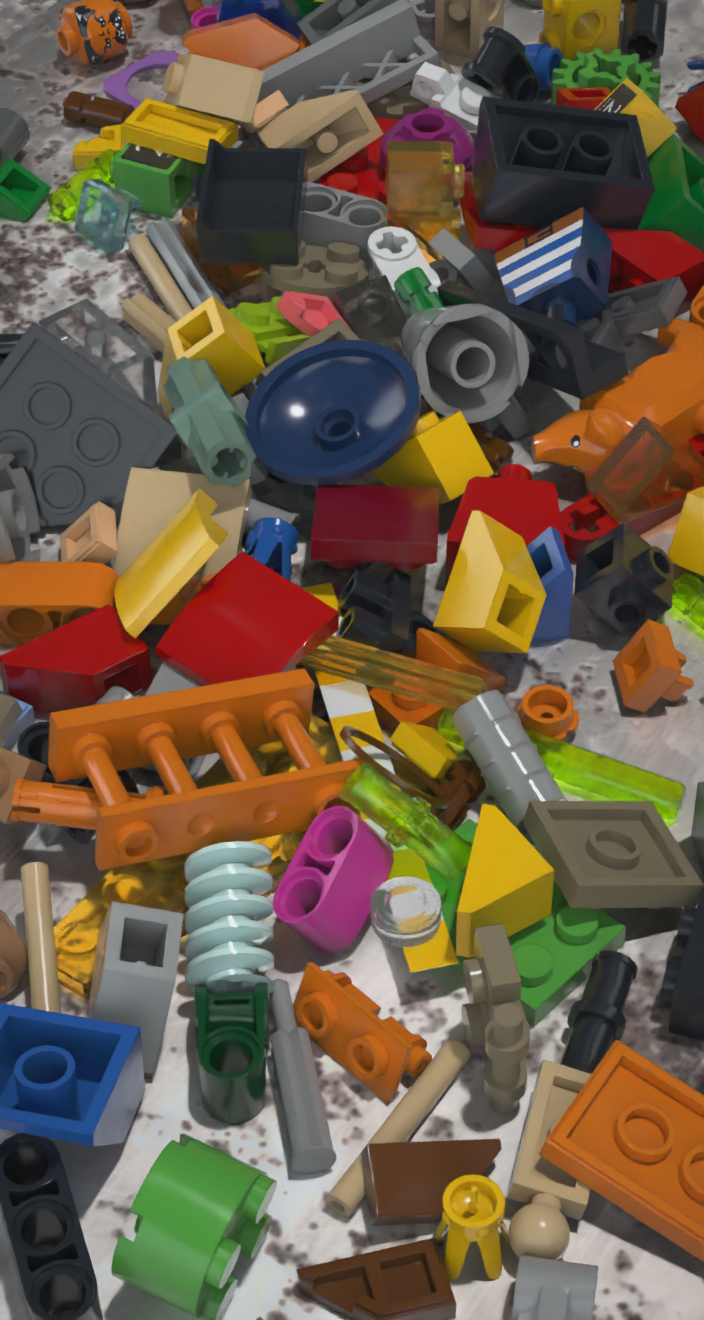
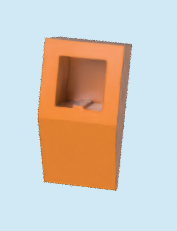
M256 13L188 30L182 39V46L189 49L188 54H195L260 71L296 53L300 46L298 38Z

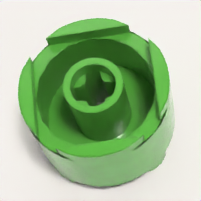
M184 1133L180 1134L179 1143L171 1140L162 1150L134 1199L129 1212L137 1215L134 1227L136 1237L133 1242L121 1235L119 1236L112 1259V1275L196 1318L203 1316L209 1320H220L236 1288L237 1279L231 1277L230 1274L238 1257L242 1254L253 1259L267 1235L272 1216L265 1212L275 1192L277 1181L268 1177L267 1173L191 1136Z

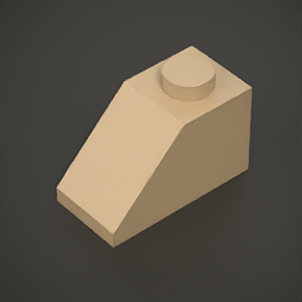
M195 54L178 55L177 62L172 61L168 66L164 77L163 91L168 93L167 104L234 122L235 124H251L265 72Z
M356 89L298 102L256 130L266 148H306L308 181L310 182L315 181L384 135Z

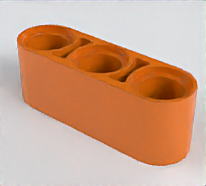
M0 562V645H22L107 604H110L117 612L114 589L119 578L118 574L112 568L96 562Z

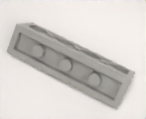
M398 0L261 70L265 74L257 103L280 90L289 104L287 106L288 110L301 101L356 89L364 102L368 104L413 81L416 72L424 62L438 67L442 66L439 53L421 36L413 6L407 0ZM414 52L419 55V57L407 63H396ZM364 78H374L363 86H352ZM241 127L257 148H266L256 132L252 134L250 132L247 133L244 127Z

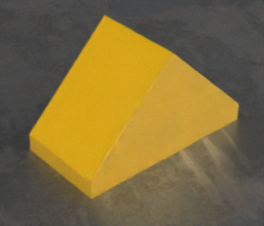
M482 804L457 909L456 956L471 958L474 956L475 928L503 923L507 936L510 937L551 915L554 869L498 807L494 805Z

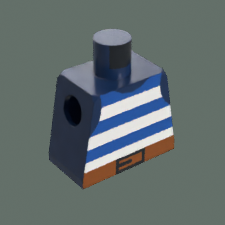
M584 207L494 253L500 278L510 303L578 327V322L602 311L607 304L612 240Z

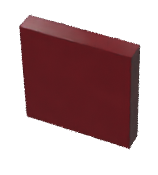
M317 485L311 535V559L326 561L327 564L337 568H351L359 565L361 562L388 563L396 569L413 570L420 568L423 564L437 563L439 488Z

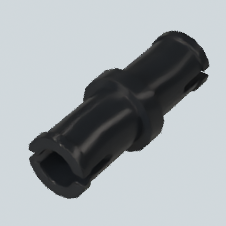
M612 950L600 951L599 955H594L592 969L582 999L576 1001L571 1006L567 1024L571 1032L560 1062L561 1065L592 1074L615 1040L620 1041L626 1028L623 1010L632 982L636 978L638 971L636 963L630 957Z

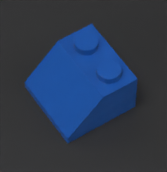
M0 1003V1129L90 1146L123 1143L145 1092L140 1027Z

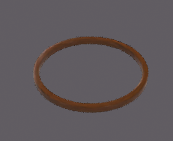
M345 726L341 730L340 737L343 742L360 759L387 780L431 806L446 809L450 804L451 800L447 793L433 779L400 753L356 728ZM351 736L373 745L401 763L425 782L440 799L425 794L391 773L361 749Z

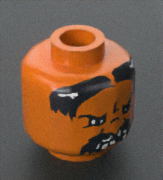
M81 0L63 9L61 26L56 29V37L60 49L66 56L72 55L78 63L87 67L122 55L128 45V39L132 37V23L126 8L118 1Z

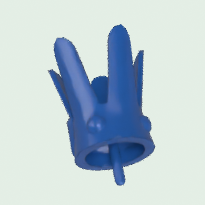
M261 518L253 524L252 530L248 532L244 553L249 556L252 554V558L268 568L270 565H274L276 573L291 581V556L297 552L299 533L293 525L281 518Z

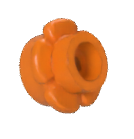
M541 685L530 689L523 696L522 702L517 707L519 715L517 718L522 720L521 725L526 734L533 741L540 744L549 745L562 742L566 739L567 733L575 732L579 725V714L574 710V702L571 695L557 686Z

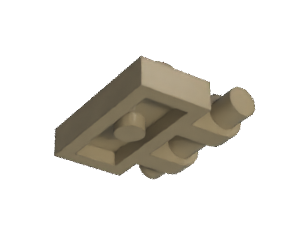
M502 923L475 928L474 958L463 961L464 982L470 1003L462 1004V1021L468 1046L470 1048L481 1047L485 1061L483 1090L489 1097L492 1110L499 1114H510L517 1109L519 1099L524 1096L527 1089V1067L524 1058L529 1051L530 1029L520 1000V975L504 924Z

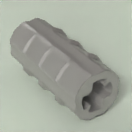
M491 690L475 696L460 706L453 714L451 722L465 744L464 748L470 752L481 770L480 776L486 779L497 797L496 803L502 806L511 823L520 833L528 832L523 824L529 801L567 800L554 780V774L548 770L537 752L538 747L533 745L521 725L522 720L516 717L502 693L498 690Z

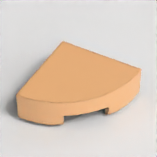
M277 90L256 104L251 124L240 125L244 127L247 133L250 132L252 134L287 110L289 104L280 90Z

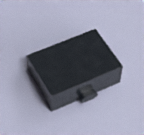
M209 139L203 179H200L199 176H193L191 186V201L199 202L196 228L200 263L299 264L308 185L306 148H225L217 140Z

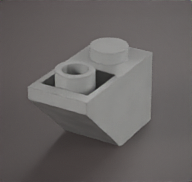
M112 901L98 933L87 1018L140 1027L144 1078L151 1079L155 1072L176 982L184 913Z

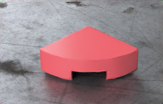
M285 291L276 305V308L289 322L311 337L338 318L347 325L333 303L326 296Z

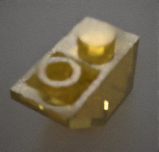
M388 141L385 181L387 218L397 227L411 232L416 238L417 244L435 260H439L440 258L428 242L442 228L446 229L460 241L461 210L460 208H453L454 197H463L464 164L454 163L453 142Z

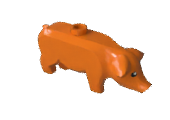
M673 318L670 325L659 327L657 343L669 347V353L656 354L633 369L628 376L583 400L580 399L578 411L566 414L540 433L532 436L531 451L534 465L553 463L583 473L585 476V489L587 495L613 482L622 471L623 465L630 462L645 464L652 459L669 454L699 433L704 435V328L696 323L678 318Z

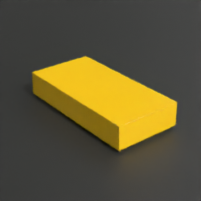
M145 98L120 125L122 141L204 165L206 163L209 139L217 140L225 148H231L238 141V124L149 98Z

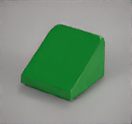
M10 157L0 167V216L26 222L52 188Z

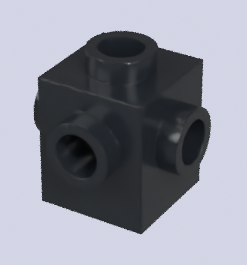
M622 523L577 552L574 595L587 605L595 617L605 620L622 635L626 636L643 626L648 619L656 621L672 608L673 564L662 549L657 546H651L629 526Z

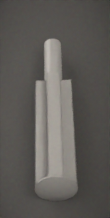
M283 979L273 980L275 981L274 990L269 994L276 1032L270 1036L272 1046L270 1049L293 1158L292 1166L299 1173L316 1174L329 1169L335 1163L336 1153L333 1150L309 1033L306 1029L297 1026L288 982Z

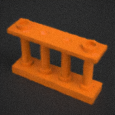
M306 669L291 670L51 712L48 767L55 781L62 782L88 777L103 806L97 809L95 863L98 870L101 871L196 852L203 847L217 843L246 842L307 830L316 816L334 806H346L360 816L367 766L360 758L326 765L309 737L315 684ZM281 741L298 770L263 777L246 747ZM218 753L234 782L198 789L182 759ZM154 765L169 795L132 801L117 771Z

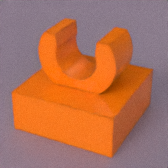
M649 619L612 660L624 706L646 713L660 696L669 701L678 702L694 686L692 679L680 675L682 673L681 668L687 662L684 654L675 650L669 626Z

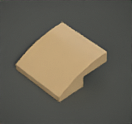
M131 467L117 536L118 553L114 557L113 570L119 577L200 488L218 504L210 517L228 535L221 546L197 571L198 580L207 575L218 573L226 564L242 552L241 542L252 496L250 479H247L235 488L228 484L213 486L203 474Z

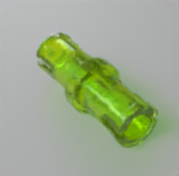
M364 762L359 766L341 790L340 798L352 804L386 831L385 839L393 846L399 848L405 845L443 874L442 876L447 881L456 878L468 865L473 843L466 841L430 813V803L420 795L411 798L373 769V766L368 762Z

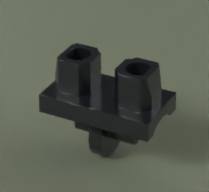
M396 568L392 570L384 582L360 570H356L339 595L338 608L347 613L341 620L339 630L336 632L335 645L360 656V670L363 679L374 685L382 677V663L387 656L405 664L416 663V632L419 628L437 633L436 628L433 627V622L429 618L416 612H409L411 576Z

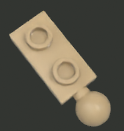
M544 1059L537 1074L507 1196L509 1199L528 1205L522 1207L513 1216L509 1225L508 1237L512 1250L519 1258L520 1255L558 1260L563 1256L570 1242V1228L565 1216L581 1220L587 1207L591 1188L540 1156L539 1153L547 1137L592 1074Z

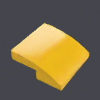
M200 488L116 581L114 589L116 608L125 630L135 639L214 554L228 535L210 517L218 504Z

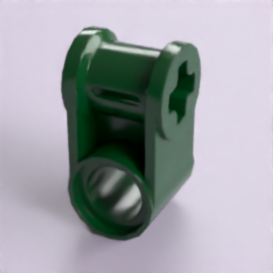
M256 984L254 991L220 993H210L207 986H195V1036L203 1108L211 1118L221 1123L238 1124L247 1122L261 1112L267 1098L266 1049L270 1048L268 984Z

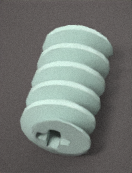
M245 841L217 843L194 852L184 863L185 879L189 882L185 887V904L189 908L185 914V930L189 934V937L185 940V957L190 961L185 967V983L194 992L195 986H207L210 993L254 991L256 984H268V995L274 990L275 981L269 977L255 975L274 967V954L268 950L257 948L271 942L274 936V930L270 925L259 922V920L266 919L273 914V902L267 897L260 896V894L266 893L272 888V875L260 870L272 862V852L266 845Z

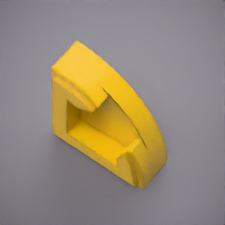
M106 126L100 129V136L86 143L84 139L77 143L72 154L74 170L110 169L115 153L122 150L126 145V142L121 139V126Z
M401 721L389 739L392 742V746L431 779L443 778L457 758V753L453 746L433 727Z

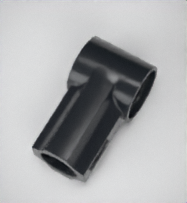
M624 0L621 39L622 54H627L628 56L634 53L639 54V64L652 62L655 58L663 56L668 0Z

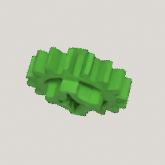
M594 48V51L588 54L578 51L575 52V61L563 58L560 60V68L553 69L551 102L556 104L557 89L607 87L613 91L627 77L644 91L658 107L661 75L659 72H653L654 64L652 62L639 64V54L636 53L629 56L627 54L621 56V50L617 48L611 54H604L600 48Z

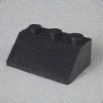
M487 96L482 97L479 107L472 177L479 220L546 227L584 207L601 228L638 229L655 187L637 115Z

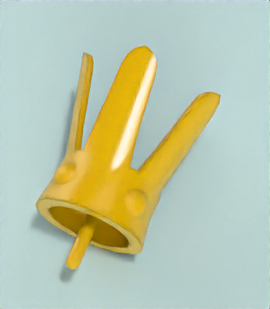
M473 1174L461 1176L453 1180L444 1191L442 1220L432 1238L435 1237L438 1243L448 1226L444 1266L449 1280H455L459 1277L471 1242L478 1243L488 1277L492 1280L498 1279L502 1272L498 1227L506 1243H509L508 1230L503 1221L505 1218V1197L500 1187L493 1180L485 1176Z

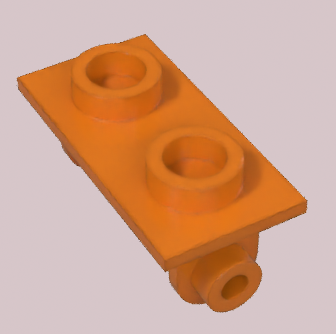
M313 962L307 963L293 1004L297 1026L306 1029L309 1033V1038L386 1104L392 1103L402 1076L408 1073L413 1078L421 1075L431 1062L432 1055L426 1050V1040L420 1035H413L392 1016L381 1020L378 1017L381 1007L354 986L351 978L345 973L334 974L330 970H321Z

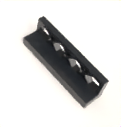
M452 281L437 287L439 297L445 307L462 304H483L501 311L522 331L529 352L527 378L583 400L629 375L623 353L585 340L581 328Z

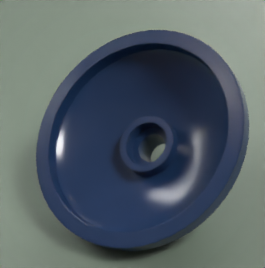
M363 340L326 342L294 354L268 373L255 389L247 406L245 418L249 426L245 428V433L257 456L258 462L267 471L283 480L313 486L350 481L384 464L407 442L420 416V388L410 365L390 348Z

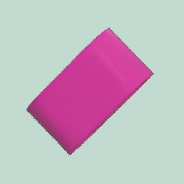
M334 806L324 810L316 816L308 827L276 889L273 898V910L277 918L322 953L332 954L343 950L359 934L391 871L394 862V853L391 845L350 808Z

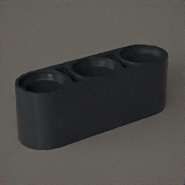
M18 1133L5 1139L0 1144V1214L29 1320H103L96 1276L57 1147L49 1138L25 1133ZM28 1180H40L29 1185H19ZM47 1242L59 1243L58 1245L51 1247L49 1249L36 1248L37 1246ZM72 1306L79 1308L70 1315H52L63 1307Z

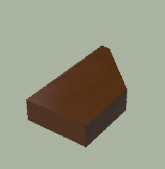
M500 1139L367 1144L361 1152L371 1226L440 1223L444 1211L443 1194L447 1186L453 1180L464 1175H482L502 1150Z
M435 1237L297 1269V1284L300 1294L350 1320H449L456 1318V1301Z

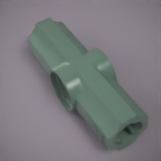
M183 356L168 367V380L163 386L174 409V412L168 415L169 419L183 442L195 456L200 470L212 485L228 484L235 488L252 476V462L257 457L243 430L249 424L231 395L219 382L217 374L204 358L192 360Z

